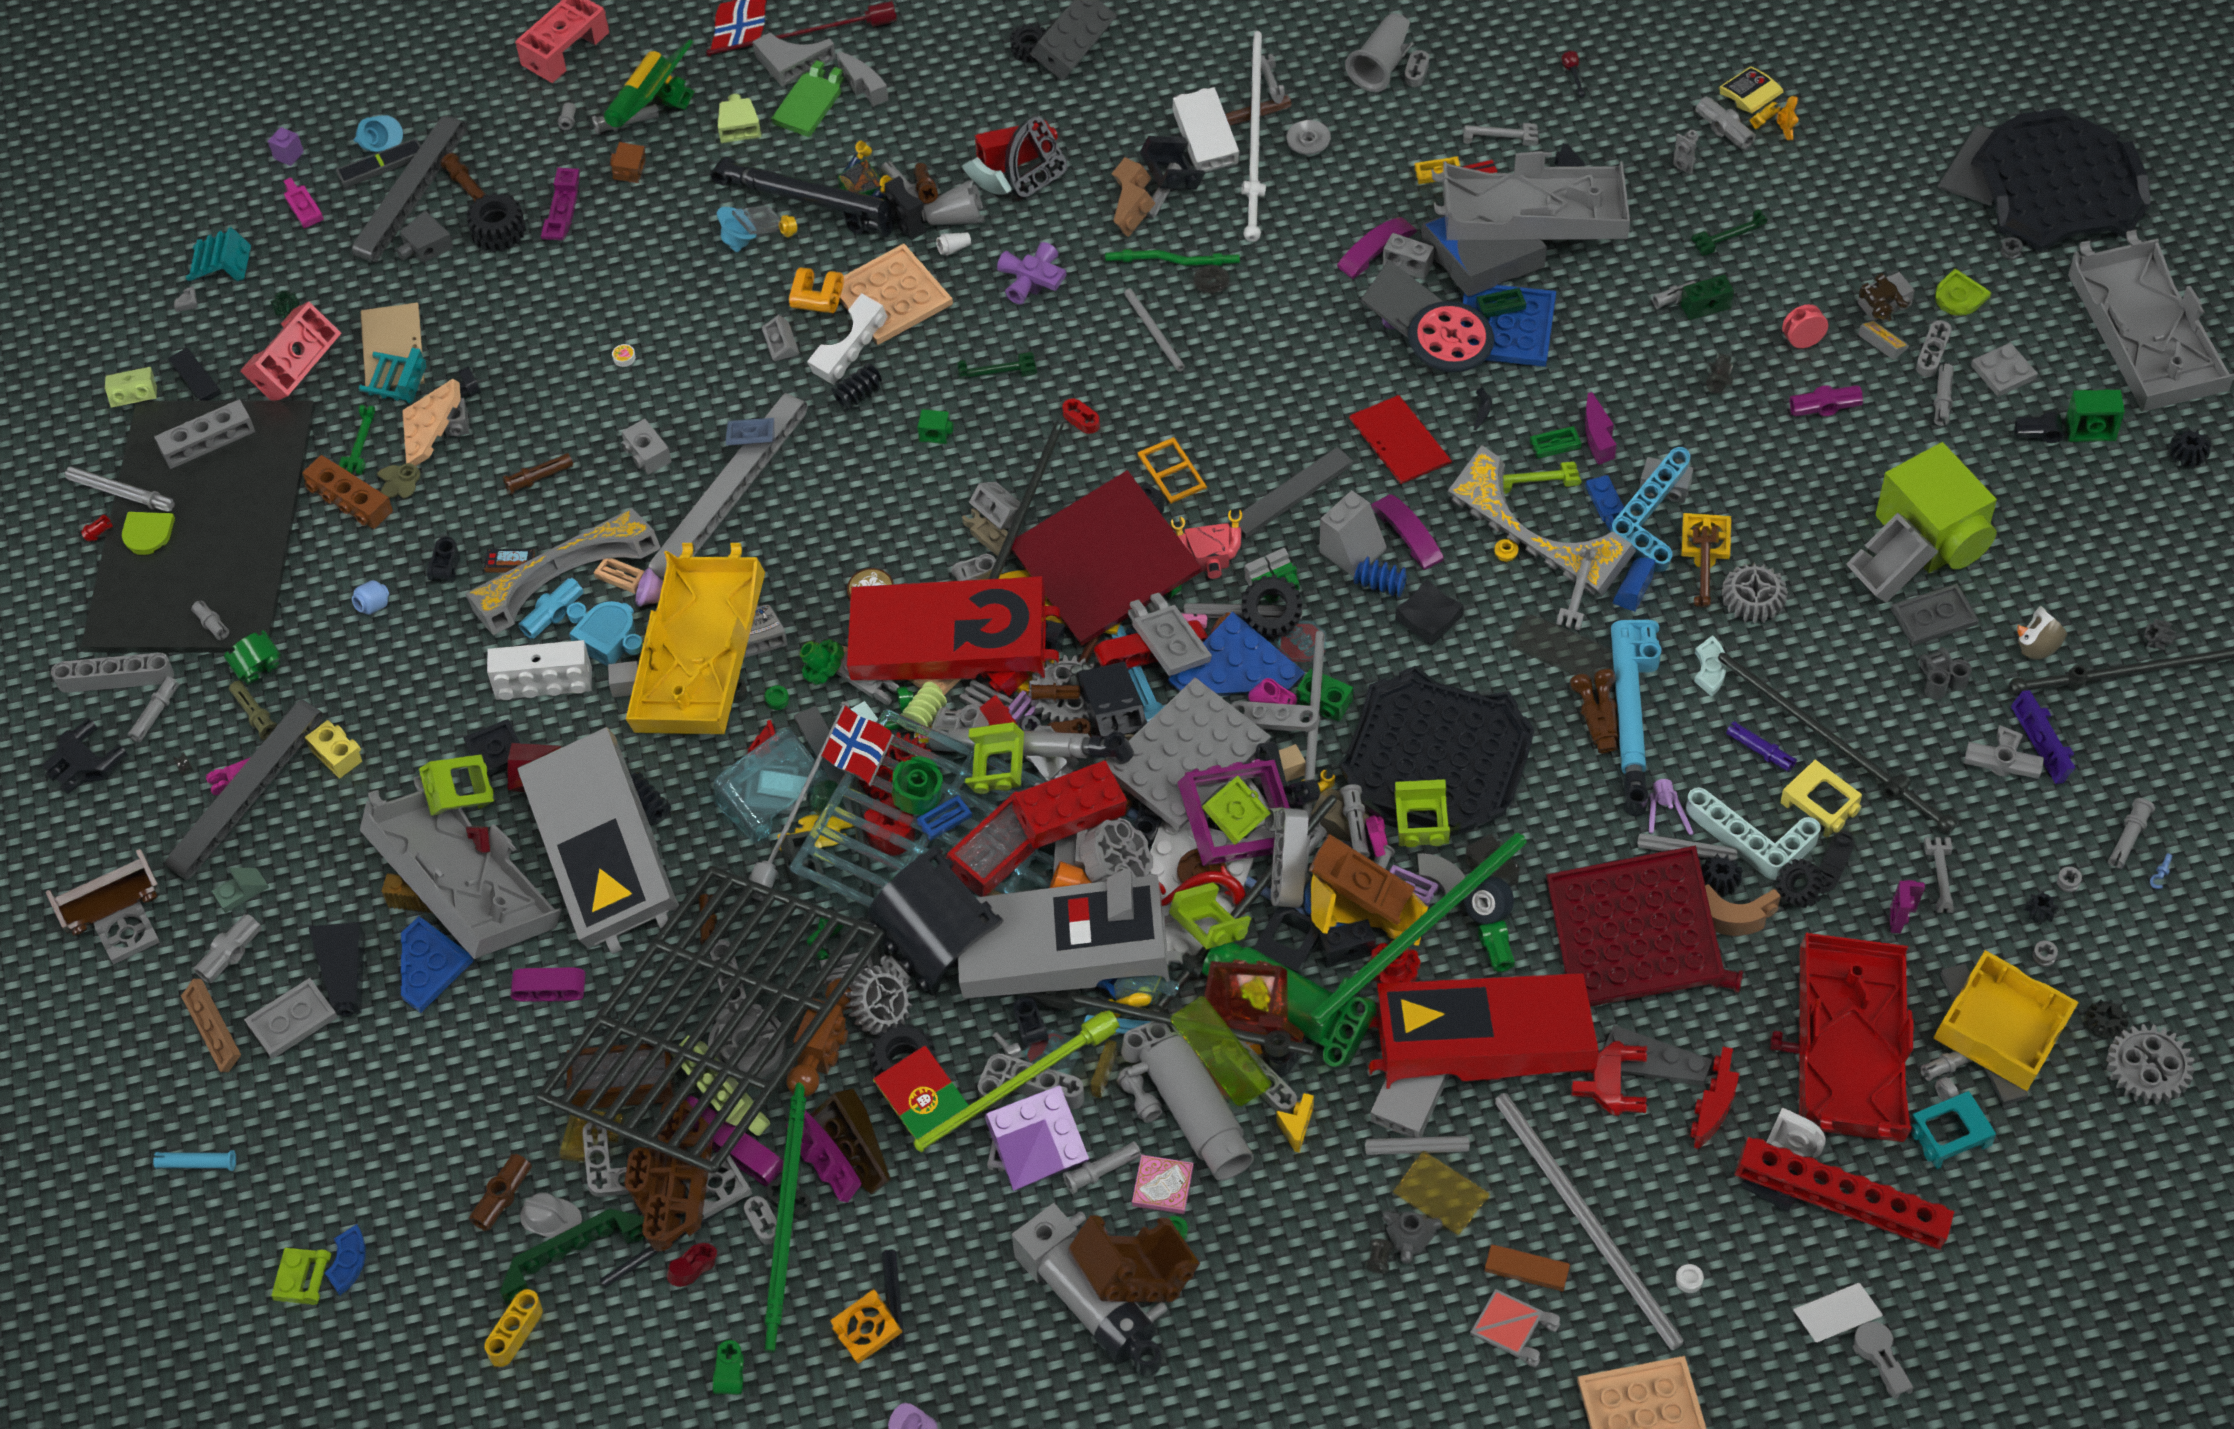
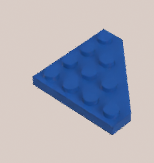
M1231 612L1203 642L1212 655L1211 661L1172 675L1168 679V683L1180 692L1196 677L1219 696L1241 693L1249 695L1250 690L1265 678H1271L1286 690L1291 691L1305 676V672L1234 612Z

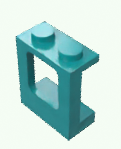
M1970 1091L1914 1113L1910 1123L1912 1137L1920 1142L1925 1158L1932 1162L1936 1169L1941 1168L1943 1160L1978 1145L1983 1150L1991 1147L1996 1136V1132ZM1950 1111H1955L1965 1124L1969 1134L1945 1145H1940L1936 1142L1925 1122Z

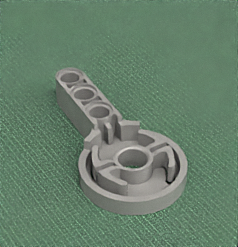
M719 940L710 952L711 959L718 962L719 956L723 955L730 943L726 940ZM734 956L727 966L739 970ZM720 975L717 979L721 993L731 981V978L725 979L726 976ZM742 983L732 996L739 998L729 1000L724 1006L722 1013L716 1017V1023L709 1034L708 1048L746 998ZM753 1004L718 1052L716 1057L720 1062L726 1063L738 1047V1042L746 1036L764 1011L761 1005ZM774 1015L756 1038L755 1044L748 1049L736 1066L737 1069L747 1072L778 1030L781 1023ZM786 1038L780 1043L775 1055L773 1053L770 1057L771 1060H768L757 1077L763 1078L769 1075L780 1065L786 1052Z

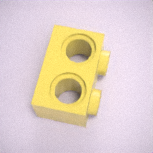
M328 720L305 737L310 751L339 779L362 762L359 753L361 748L353 739L349 741L343 729L339 725L334 726Z

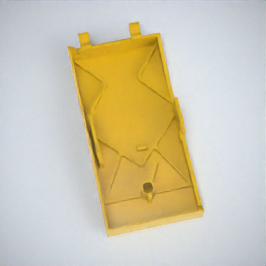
M682 543L683 550L679 557L668 551L664 552L666 556V571L656 611L651 610L626 716V721L634 733L725 734L765 576V571L757 557H741V543H730L731 553L728 557H692V543Z

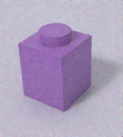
M280 127L268 140L273 158L289 166H292L304 152L298 134Z

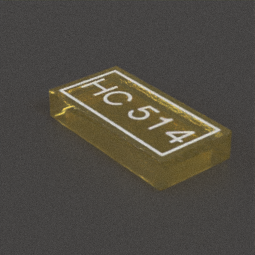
M1106 1041L1091 1081L1092 1094L1098 1098H1102L1118 1055L1117 1042Z

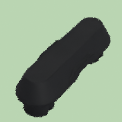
M1841 830L1838 834L1834 835L1819 867L1826 877L1822 879L1827 882L1826 886H1822L1825 892H1829L1837 886L1854 848L1855 842L1851 832L1848 830Z

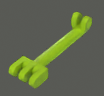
M1563 462L1560 464V470L1503 475L1504 494L1511 491L1512 483L1563 479L1564 485L1567 487L1578 486L1582 481L1575 462Z

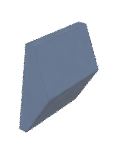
M774 418L728 421L726 445L728 446L775 442Z

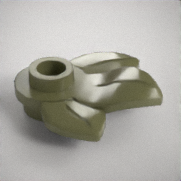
M410 463L403 464L400 467L391 465L377 472V476L385 481L380 492L389 498L396 497L397 495H400L403 499L408 498L416 490L415 483L420 478L419 469Z

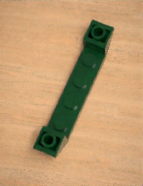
M609 1208L513 1257L500 1289L505 1305L509 1306L519 1292L529 1289L524 1276L537 1273L542 1267L551 1262L562 1260L567 1254L575 1250L584 1249L590 1242L600 1237H607L616 1229L620 1230L627 1245L643 1240L645 1238L643 1235L644 1216Z

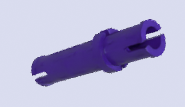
M1736 721L1731 723L1733 727H1728L1726 735L1731 736L1762 755L1768 763L1773 762L1786 770V772H1790L1794 768L1797 759L1780 750L1777 744H1770L1739 725Z

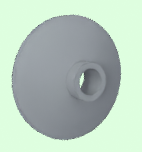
M1313 120L1300 121L1289 128L1287 143L1298 153L1316 154L1323 151L1329 145L1330 132L1320 122Z

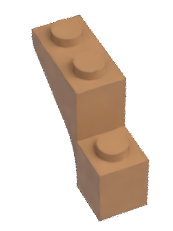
M1125 157L1112 173L1113 177L1122 187L1114 222L1124 235L1129 237L1156 203L1147 191L1144 190L1145 186L1152 179L1141 164Z

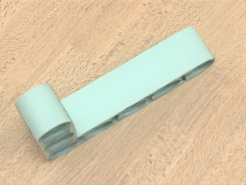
M1694 788L1688 793L1687 815L1725 846L1736 848L1739 857L1768 879L1776 880L1777 876L1781 877L1782 873L1779 870L1781 868L1787 869L1784 864L1787 862L1792 864L1793 859L1799 861L1817 844L1821 826L1814 818L1806 817L1801 819L1774 843L1707 790Z

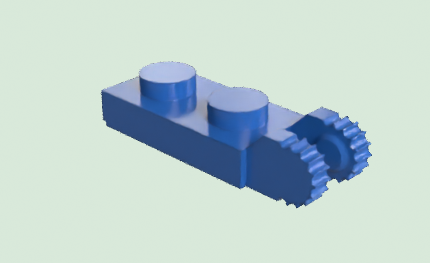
M1605 475L1586 481L1585 486L1602 521L1605 522L1607 528L1611 531L1614 519L1624 509V506L1609 476Z

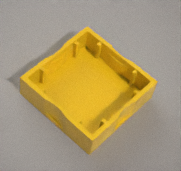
M1985 950L1962 991L1956 997L1941 1022L1933 1039L2028 1091L2076 1008L2078 1001L2045 983L2030 978L2017 967Z

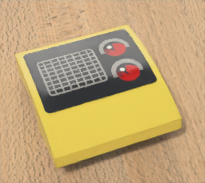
M1751 66L1719 87L1721 95L1735 100L1737 108L1749 113L1755 112L1783 93V89L1772 78Z

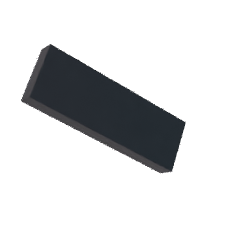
M188 348L168 357L171 366L198 401H209L221 394L219 387Z

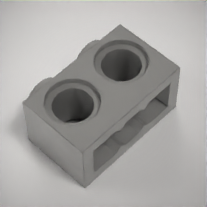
M1392 233L1384 247L1383 266H1385L1386 261L1389 259L1408 275L1425 280L1433 265L1434 246Z
M997 482L979 483L969 501L971 505L999 529H1009L1020 506V502Z

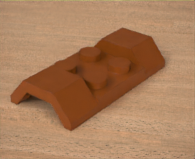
M1330 834L1316 853L1308 870L1331 884L1330 888L1373 915L1377 913L1397 926L1401 922L1399 917L1404 905L1415 890V887Z

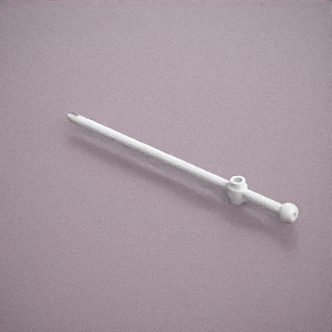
M1256 31L1253 35L1249 181H1243L1241 187V194H1246L1249 197L1248 226L1244 229L1243 233L1244 238L1249 242H1255L1261 236V230L1257 226L1258 197H1264L1266 185L1260 184V181H1258L1262 34L1259 31Z

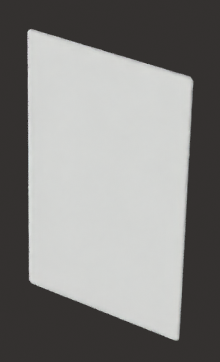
M1860 1283L1793 1309L1815 1342L1822 1341L1883 1316Z

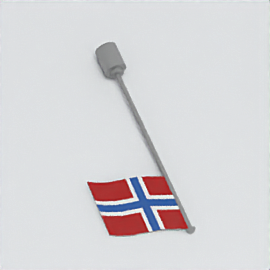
M841 702L840 705L842 707L769 860L762 861V863L757 862L748 878L749 880L772 888L778 876V871L775 869L776 866L772 863L822 758H825L838 769L860 777L871 786L894 737L890 730L879 723L859 716L849 709L848 702ZM754 892L751 897L763 901L766 896Z

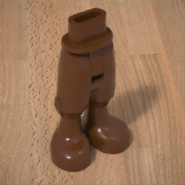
M1602 669L1594 674L1599 704H1596L1594 700L1593 686L1589 675L1579 674L1570 679L1572 690L1583 698L1584 704L1582 705L1581 714L1585 717L1594 745H1597L1598 753L1601 754L1618 749L1616 741L1619 738L1615 711L1617 704L1610 698V688L1614 684L1616 676L1611 669Z

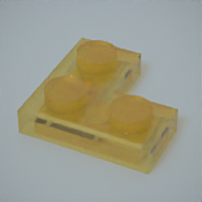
M592 1111L593 1113H596L601 1116H604V1114L606 1113L601 1111ZM618 1114L613 1121L623 1124V1115ZM573 1115L569 1116L559 1153L561 1159L585 1162L583 1128L588 1123L587 1121ZM594 1128L587 1135H592L593 1139H598V1134L600 1133ZM606 1130L607 1141L618 1142L620 1135Z

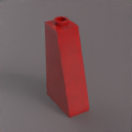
M1046 122L1050 132L1052 133L1056 141V139H1058V135L1055 128L1050 127ZM1035 123L1032 127L1033 131L1037 130L1036 128L1039 127L1037 123ZM1019 126L974 135L976 156L986 167L994 171L1005 172L1006 150L1012 135ZM1040 134V136L1036 138L1038 139L1040 137H1044V134ZM1027 135L1019 149L1017 166L1039 157ZM1046 140L1041 144L1044 152L1050 150V143Z

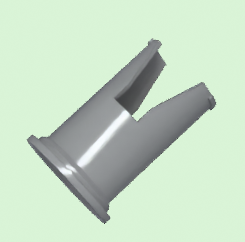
M1391 13L1386 16L1362 48L1351 52L1347 57L1345 68L1348 76L1362 89L1370 92L1385 90L1390 83V73L1413 45V42L1402 44L1410 21L1403 15Z

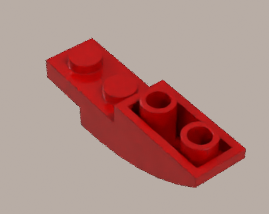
M1722 1047L1721 1056H1715L1713 1071L1718 1072L1717 1079L1711 1078L1709 1091L1704 1090L1703 1098L1697 1099L1694 1114L1699 1115L1698 1122H1693L1690 1137L1695 1138L1694 1148L1699 1149L1710 1140L1724 1122L1732 1105L1740 1074L1729 1071L1733 1048Z

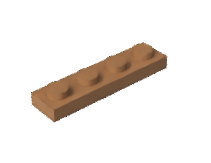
M193 979L181 997L220 1072H229L241 1054L202 979Z

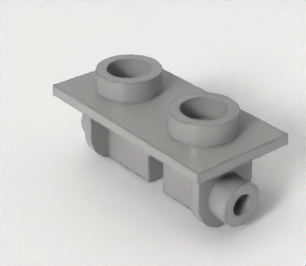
M1695 130L1688 131L1684 136L1679 133L1677 134L1673 160L1674 166L1690 175L1696 160V142L1699 138Z

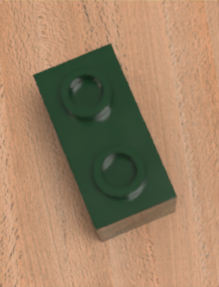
M1724 274L1683 286L1680 304L1690 321L1731 309L1734 290Z

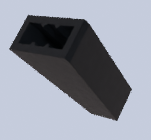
M360 922L309 926L313 946L334 1011L337 1015L341 1016L362 1013L365 934Z

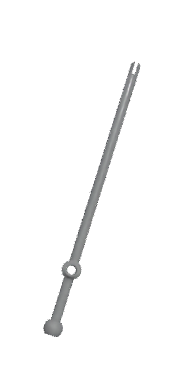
M1322 630L1317 631L1315 635L1310 706L1316 708L1318 713L1320 710L1325 633ZM1309 715V721H1311L1313 716ZM1316 726V729H1312L1313 731H1308L1304 780H1314L1318 726ZM1313 802L1302 806V810H1306L1308 813V820L1311 818ZM1320 822L1307 837L1304 890L1307 883L1312 880L1309 873H1307L1310 835L1320 830Z

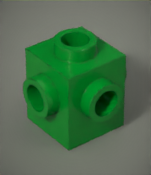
M675 75L668 84L664 82L656 95L662 98L661 103L670 108L675 106L686 110L695 91L685 85L686 81Z

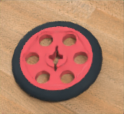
M1443 301L1426 306L1413 317L1408 329L1409 344L1415 355L1428 366L1445 372H1464L1477 367L1489 357L1494 346L1493 329L1486 317L1472 306L1461 302ZM1445 315L1450 318V321L1442 322L1438 317ZM1469 321L1473 326L1467 328L1462 326L1461 322ZM1431 328L1435 333L1426 334L1423 332V329ZM1469 339H1476L1479 341V344L1474 346L1470 345L1467 341ZM1438 346L1441 348V351L1433 352L1430 350V347ZM1455 351H1459L1463 353L1464 356L1461 358H1456L1452 355V353Z

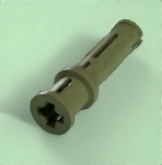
M242 681L233 682L229 687V691L248 714L250 725L259 731V737L265 741L278 724L270 719V714L266 709L258 705Z

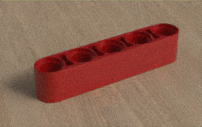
M1198 620L1188 621V624L1203 643L1208 638V635ZM1138 633L1102 641L1094 648V653L1101 666L1125 661L1128 669L1158 662Z

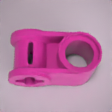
M1271 678L1262 680L1250 690L1248 695L1250 702L1296 705L1297 697L1294 693L1286 690Z

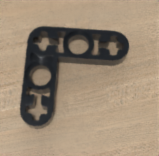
M1265 742L1257 745L1256 759L1261 761L1275 760L1289 808L1295 809L1319 799L1320 788L1313 779L1287 786L1279 750L1274 742ZM1292 791H1293L1294 796H1295V802H1294V800H1293V798H1292Z

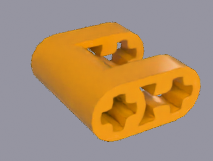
M798 268L789 295L791 308L834 313L838 307L844 285L843 274L841 272L829 271L826 274L822 290L814 291L812 290L814 271L810 268Z

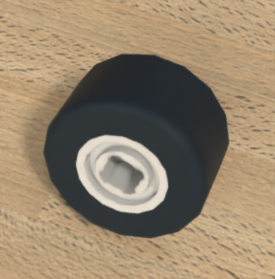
M1494 876L1488 877L1464 899L1466 912L1470 918L1480 924H1493L1504 919L1510 914L1514 905L1513 892L1508 883Z

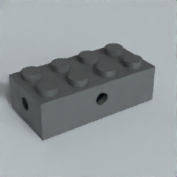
M1073 0L1039 40L1030 55L1060 80L1064 81L1107 30L1117 15L1100 0Z

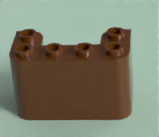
M1098 1215L1089 1216L1068 1250L1101 1301L1173 1302L1180 1296V1292L1193 1277L1200 1262L1169 1218L1159 1217L1157 1220L1158 1226L1151 1230H1148L1147 1227H1142L1137 1236H1108L1109 1233L1104 1227L1105 1222L1102 1217Z

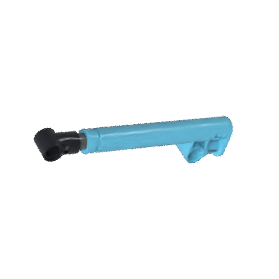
M1620 620L1611 625L1621 769L1624 773V808L1629 815L1635 817L1645 813L1649 795L1646 786V775L1644 773L1646 771L1639 672H1654L1659 667L1662 650L1656 638L1659 624L1653 620Z

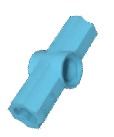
M568 578L554 592L543 594L537 600L535 609L518 624L519 628L525 636L534 639L548 625L559 623L565 617L568 606L584 593L583 588L576 580Z

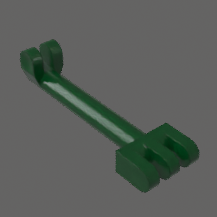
M1757 209L1753 213V221L1710 237L1706 231L1694 234L1691 237V241L1695 244L1700 254L1705 256L1715 252V244L1763 227L1767 224L1768 219L1763 215L1761 209Z
M1032 352L1018 354L1019 361L967 369L965 360H960L957 363L959 378L965 379L1017 370L1021 371L1022 377L1037 374L1034 354Z

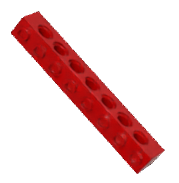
M1748 1137L1742 1148L1734 1174L1740 1178L1939 1250L1948 1238L1955 1212L1947 1209L1942 1204L1924 1201L1917 1195L1905 1194L1895 1190L1892 1186L1877 1184L1865 1176H1855L1844 1172L1840 1167L1819 1163L1812 1157L1794 1154L1787 1148L1772 1146L1759 1138L1753 1139ZM1763 1160L1769 1161L1772 1166L1766 1165ZM1788 1169L1794 1170L1798 1175L1791 1174ZM1814 1179L1821 1180L1824 1185L1818 1184ZM1840 1188L1846 1189L1849 1194L1843 1193ZM1866 1197L1873 1199L1875 1203H1870ZM1892 1206L1898 1208L1901 1213L1894 1211ZM1917 1216L1923 1217L1926 1222L1921 1221Z

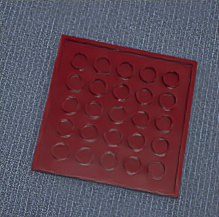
M1696 845L1546 874L1565 973L1584 974L1590 1007L1726 981Z

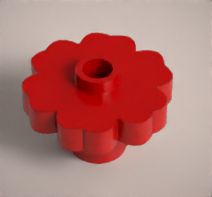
M1380 943L1377 948H1374L1371 951V960L1388 945ZM1408 948L1373 980H1380V983L1415 982L1421 963L1418 952Z

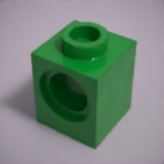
M922 409L917 427L919 441L947 444L948 435L953 434L954 426L953 422L950 421L949 412Z

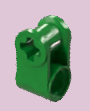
M726 1340L718 1346L716 1368L713 1375V1394H742L744 1358L741 1347L736 1341Z

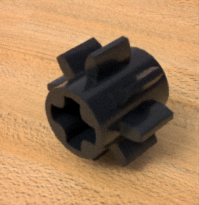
M2043 891L2036 896L2031 894L2029 902H2026L2024 908L2025 911H2030L2028 919L2038 922L2039 925L2047 920L2052 922L2054 914H2057L2059 906L2053 905L2055 897H2051Z

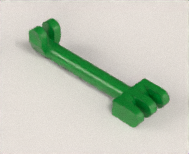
M366 405L359 406V414L363 420L350 457H341L339 466L346 470L347 467V471L351 474L354 473L355 467L356 475L363 474L366 464L364 459L360 458L376 410L375 406H369L368 409Z

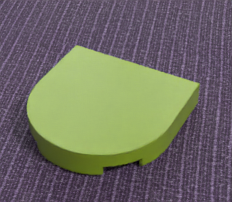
M1954 269L1937 285L1935 301L1943 311L1952 315L1963 316L1976 311L1990 298L1991 292L1957 269Z
M127 512L122 530V539L127 548L138 555H149L162 545L165 546L171 536L175 521L174 514Z

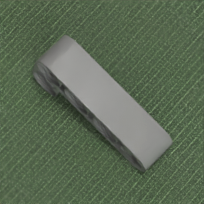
M1270 808L1268 811L1271 814L1265 818V827L1268 831L1275 832L1271 903L1274 906L1299 908L1303 902L1308 813L1306 810Z
M1004 1054L991 1056L978 1082L979 1099L987 1095L986 1091L995 1090L1032 1066L1033 1063ZM998 1068H1003V1069H1005V1070H1003L1002 1072H996V1071H995V1070L998 1069ZM1049 1068L1014 1090V1092L1026 1096H1033L1060 1085L1069 1109L1081 1107L1085 1099L1083 1083L1079 1078ZM1047 1083L1053 1084L1051 1087L1043 1086ZM1003 1098L1000 1099L999 1101H997L996 1103H994L993 1105H991V1106L988 1107V1108H995V1107H997L998 1105H1000V1103L1002 1102Z

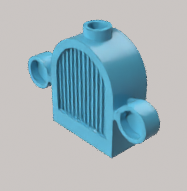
M614 601L603 602L594 606L588 613L582 603L575 602L568 606L567 615L572 623H578L569 633L571 641L584 640L588 655L608 667V664H615L624 652L630 655L639 654L643 647L642 638L636 634L632 617L634 610L628 604Z

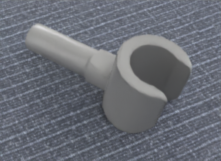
M998 1032L993 1034V1037L1002 1046L1007 1056L1017 1059L1022 1057L1018 1043L1009 1045Z

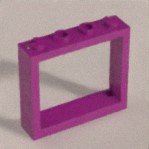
M1256 759L1249 764L1235 762L1228 767L1221 768V765H1215L1204 771H1199L1196 768L1191 772L1184 773L1185 775L1177 783L1203 866L1273 854L1274 838L1214 847L1196 787L1229 782L1236 776H1239L1240 779L1260 777L1269 808H1289L1275 760L1261 761Z

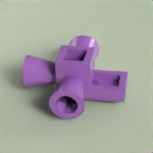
M1041 242L1035 256L1027 254L1022 261L1008 251L1002 253L998 261L997 270L1017 276V280L1005 290L1006 296L1012 302L1023 304L1028 292L1037 295L1043 286L1056 291L1065 279L1066 270L1050 264L1058 257V251L1053 245Z

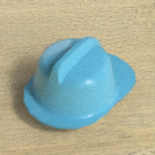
M387 115L370 117L361 120L358 124L354 142H357L366 151H383L402 142L403 130L400 123L393 117Z
M721 207L718 209L716 214L721 224V239L724 243L730 245L735 252H739L741 248L748 245L751 239L756 238L757 233L747 216L741 211L732 207Z

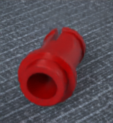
M102 515L92 524L85 525L81 531L83 538L88 542L96 541L100 534L112 527L111 520L106 515Z

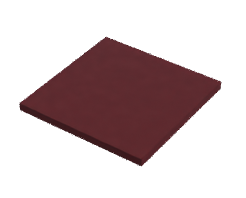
M1128 470L1016 537L1011 548L1031 577H1043L1045 597L1052 606L1060 609V618L1081 646L1128 618V610L1132 609L1130 602L1139 599L1143 606L1146 607L1149 603L1153 602L1150 599L1151 595L1160 593L1163 596L1203 572L1199 563Z

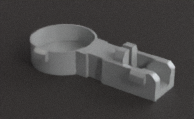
M1878 1322L1864 1323L1857 1329L1852 1347L1855 1353L1866 1360L1872 1361L1874 1366H1877L1880 1371L1879 1375L1886 1385V1390L1894 1399L1899 1398L1901 1393H1912V1384L1899 1362H1896L1893 1357L1891 1347L1894 1338L1890 1330ZM1884 1350V1356L1881 1357L1879 1352Z

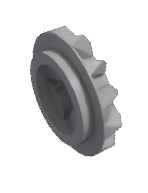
M884 955L880 959L882 966H888L889 973L897 970V978L904 976L903 985H912L909 981L911 977L892 956L888 958Z

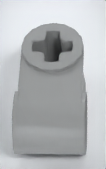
M982 554L978 557L956 563L951 568V573L956 577L957 581L988 579L996 559L991 554Z

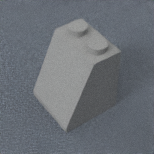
M1352 490L1320 519V553L1353 577L1358 564L1363 562L1367 556L1370 557L1371 564L1387 548L1370 503Z

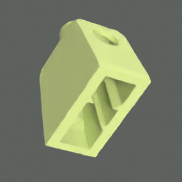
M731 94L728 97V101L720 103L718 130L721 143L762 137L759 119L750 99H741L739 94Z

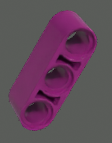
M574 967L516 969L512 975L510 997L519 1002L581 1000L584 997L586 972Z

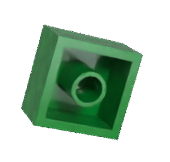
M2073 390L2065 418L2068 441H2116L2125 413L2121 390Z

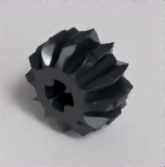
M2188 427L2185 432L2179 430L2171 439L2169 455L2173 456L2174 462L2180 461L2181 466L2188 464L2192 469L2195 464L2201 466L2209 458L2211 441L2207 440V434L2200 435L2199 429L2192 432Z
M1717 853L1714 859L1708 857L1705 860V864L1701 866L1705 886L1709 884L1717 894L1722 893L1724 898L1728 892L1734 894L1737 887L1742 883V867H1738L1737 859L1730 861L1728 854L1721 858Z

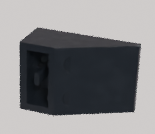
M1125 661L1078 672L1093 735L1108 736L1116 731L1122 732L1124 735H1133L1147 724L1142 703Z

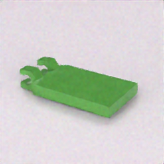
M816 60L811 66L810 73L802 74L772 116V124L810 138L841 94L840 85L844 81V77L840 75H842L843 70L834 67L829 74L828 80L824 79L823 76L826 73L822 69L824 63Z

